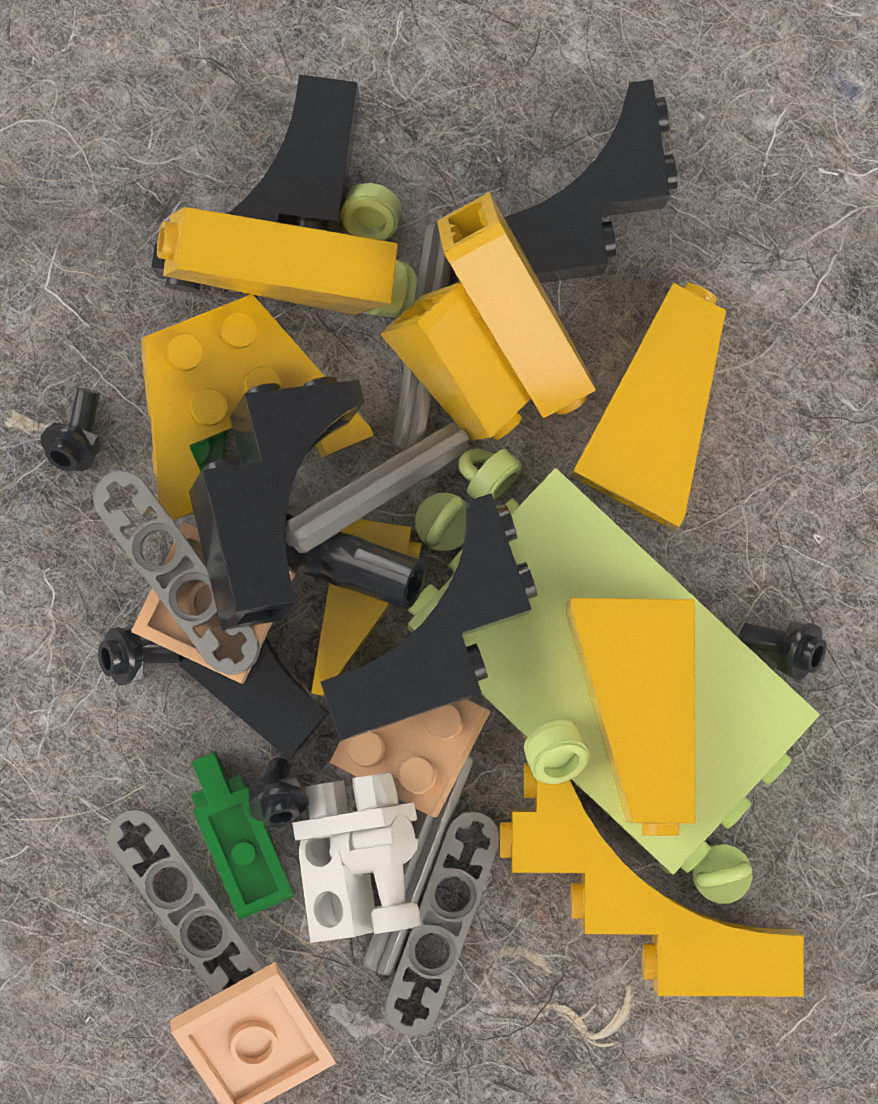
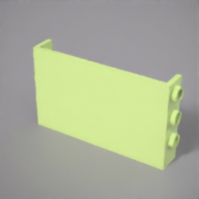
M555 468L521 505L513 498L506 503L518 539L509 542L516 565L523 562L528 564L538 596L528 599L532 608L529 614L463 636L466 646L477 643L486 667L488 678L478 681L482 692L481 695L527 738L532 731L547 722L556 719L574 722L582 733L589 749L590 758L581 773L571 780L659 862L657 865L665 873L674 875L679 868L689 873L710 851L711 846L705 840L720 824L729 829L749 809L752 803L745 796L760 780L766 785L771 784L787 768L792 759L786 752L820 714ZM462 550L448 565L454 573L458 567ZM453 576L440 590L432 584L428 585L421 592L415 604L408 609L414 616L407 624V629L411 633L423 623L437 606ZM571 598L695 599L696 824L679 823V836L642 835V823L626 822L566 616V603Z

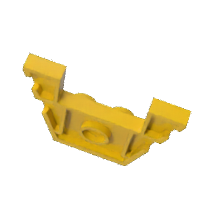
M253 294L147 335L141 340L148 417H150L153 444V473L156 475L158 500L171 518L177 521L194 513L189 490L199 476L200 469L190 447L232 430L233 426L230 416L244 393L262 384L276 383L281 386V389L301 387L313 379L325 377ZM356 413L348 425L331 433L319 442L316 447L323 459L368 440L374 435L370 426Z

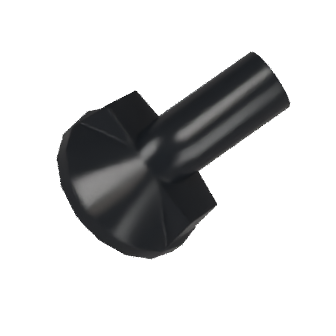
M77 388L69 425L53 423L40 436V443L45 451L46 458L55 467L63 471H85L95 462L100 444L98 435L91 433L100 397L99 392Z
M790 621L787 632L744 623L739 635V639L747 647L779 654L776 669L796 680L804 678L808 673L816 672L826 654L827 645L826 641L822 639L821 628L813 623Z
M132 627L110 628L106 633L105 640L100 643L98 649L99 663L103 673L108 677L111 676L119 686L129 685L132 682L143 679V664L181 663L185 658L150 640L141 641L139 635L131 632Z
M276 757L272 759L267 766L263 785L249 791V810L251 816L256 820L264 821L266 825L272 827L285 826L295 822L309 805L308 795L301 780L297 775L289 777L291 766L285 758Z

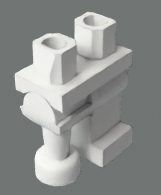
M391 772L352 779L357 812L349 813L344 780L305 787V792H307L309 799L307 807L308 820L293 822L292 825L295 840H301L299 860L310 943L357 937L372 932L374 934L394 932L422 926L418 905L415 902H406L403 873V864L412 858L418 846V839H415L414 829L410 822L417 820L415 803L399 805ZM371 873H374L381 905L377 906L374 903Z

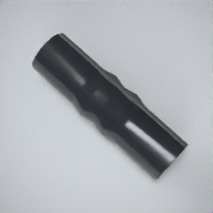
M286 513V521L294 517ZM339 532L306 553H299L293 546L289 547L286 543V556L289 568L295 569L307 576L325 580L335 586L350 589L407 610L415 604L425 583V561L379 546L352 534Z

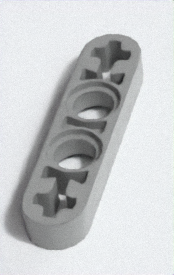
M114 471L105 475L98 482L93 494L94 506L100 518L204 660L215 671L227 675H238L248 671L257 662L260 653V641L252 626L227 629L226 632L233 637L239 636L242 633L245 635L247 642L241 646L242 654L245 657L238 663L229 657L221 661L218 659L216 652L221 649L222 644L213 630L208 629L202 638L196 631V627L203 626L218 616L205 562L143 480L127 471ZM118 485L127 491L136 487L138 493L132 498V503L141 516L147 518L153 509L158 515L157 519L140 525L130 539L124 531L136 525L128 514L122 510L117 509L110 512L108 507L115 500L111 490ZM164 531L169 533L176 543L174 557L165 565H150L142 554L143 543L150 534ZM193 580L205 582L212 592L210 607L199 615L186 614L178 603L180 589L186 583Z
M131 809L119 814L111 822L107 833L108 845L113 855L214 995L227 989L226 984L231 979V973L223 962L213 971L206 961L220 956L231 942L235 943L240 952L232 954L229 959L240 972L250 968L256 973L265 968L263 961L160 819L145 809ZM128 820L134 826L143 823L149 826L151 832L144 839L153 854L157 853L163 845L170 853V856L153 863L145 874L137 866L138 863L148 859L141 848L136 845L127 849L121 841L128 834L124 826ZM165 867L179 869L187 879V890L184 896L176 901L163 899L157 894L155 889V877ZM208 915L214 917L220 923L222 938L217 946L211 949H203L197 947L192 942L189 936V927L196 917Z
M469 810L461 812L452 819L419 906L422 926L411 928L390 986L385 1006L387 1020L393 1029L403 1035L415 1036L423 1034L435 1023L497 853L500 839L497 825L490 816L481 811ZM473 821L481 822L483 824L482 834L490 838L486 848L477 846L474 849L470 860V865L482 866L478 877L473 876L462 867L443 865L447 854L452 855L459 861L463 850V841L455 837L459 827L469 829ZM458 877L469 886V900L459 910H446L436 901V887L445 878ZM430 933L439 934L444 937L450 947L447 960L435 967L422 964L415 953V945L418 940ZM408 967L424 978L441 979L438 989H434L430 984L426 983L422 994V1005L429 1008L426 1016L416 1014L413 1022L403 1020V1009L395 1005L398 997L402 999L409 998L415 984V978L403 977Z

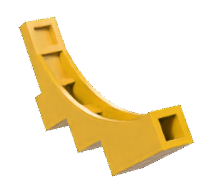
M523 763V798H534V809H511V822L499 823V858H511L512 873H581V883H571L570 887L571 919H581V928L585 934L652 935V943L642 944L643 980H652V988L658 996L804 997V935L795 929L751 927L722 921L694 911L665 896L638 877L604 841L586 814L571 780L557 784L539 782L533 776L528 763Z

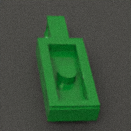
M216 750L191 761L202 786V790L191 794L195 809L192 811L239 920L295 897V891L264 821L256 820L250 814L249 791H251L249 785L246 786L241 773L228 778Z

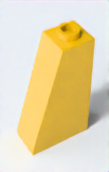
M488 192L437 220L443 252L541 416L545 418L555 412L558 415H562L580 407L587 400V395L596 391L590 373L491 193Z
M183 207L170 215L169 222L163 221L158 235L157 256L160 259H165L163 276L356 315L391 304L398 243Z
M673 282L570 476L672 531L680 527L686 514L726 314L725 309L715 304L718 298L712 292L690 282H687L684 288Z
M571 598L566 603V616L626 822L642 823V835L679 836V823L696 824L695 599Z

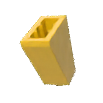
M460 282L422 295L380 334L459 428L467 431L471 441L491 437L499 440L512 431L522 420V416L518 411L531 400V397Z

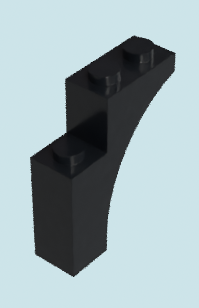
M299 74L291 121L275 160L251 193L227 214L341 233V211L346 198L360 100L358 82ZM155 244L151 268L159 279H166L165 287L184 292H200V283L163 276L165 259L158 258L157 244ZM228 289L223 291L224 295L237 299L250 295Z
M653 79L629 83L622 113L609 141L597 158L579 177L547 200L524 211L504 217L540 283L604 275L608 265L607 257L616 256V243L612 222H602L601 217L665 208L670 196L669 190L677 189L678 181L674 155H664L661 133L669 131L667 104L665 97L655 98Z
M326 376L313 379L301 387L281 389L279 384L268 383L251 388L244 393L230 416L241 463L239 459L228 458L208 464L200 472L189 490L221 630L281 621L296 603L287 562L285 542L286 511L290 491L304 457L315 445L331 433L348 425L365 402L359 380L338 382L337 378Z
M492 493L468 501L466 507V531L458 567L447 590L423 623L386 654L364 666L320 682L341 742L482 693L478 681L488 678L486 667L477 643L466 646L463 636L529 614L532 608L528 599L538 596L528 564L523 562L516 565L509 545L510 541L518 539L510 511L506 504L496 507Z
M267 636L260 648L257 662L251 667L244 684L186 657L179 664L182 669L287 759L292 758L330 714L325 707L296 682L283 666L271 647Z

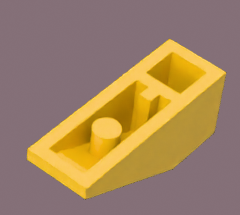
M360 519L340 531L417 559L420 558L422 543L411 541V527ZM329 583L311 694L325 696L320 682L341 675L392 604Z

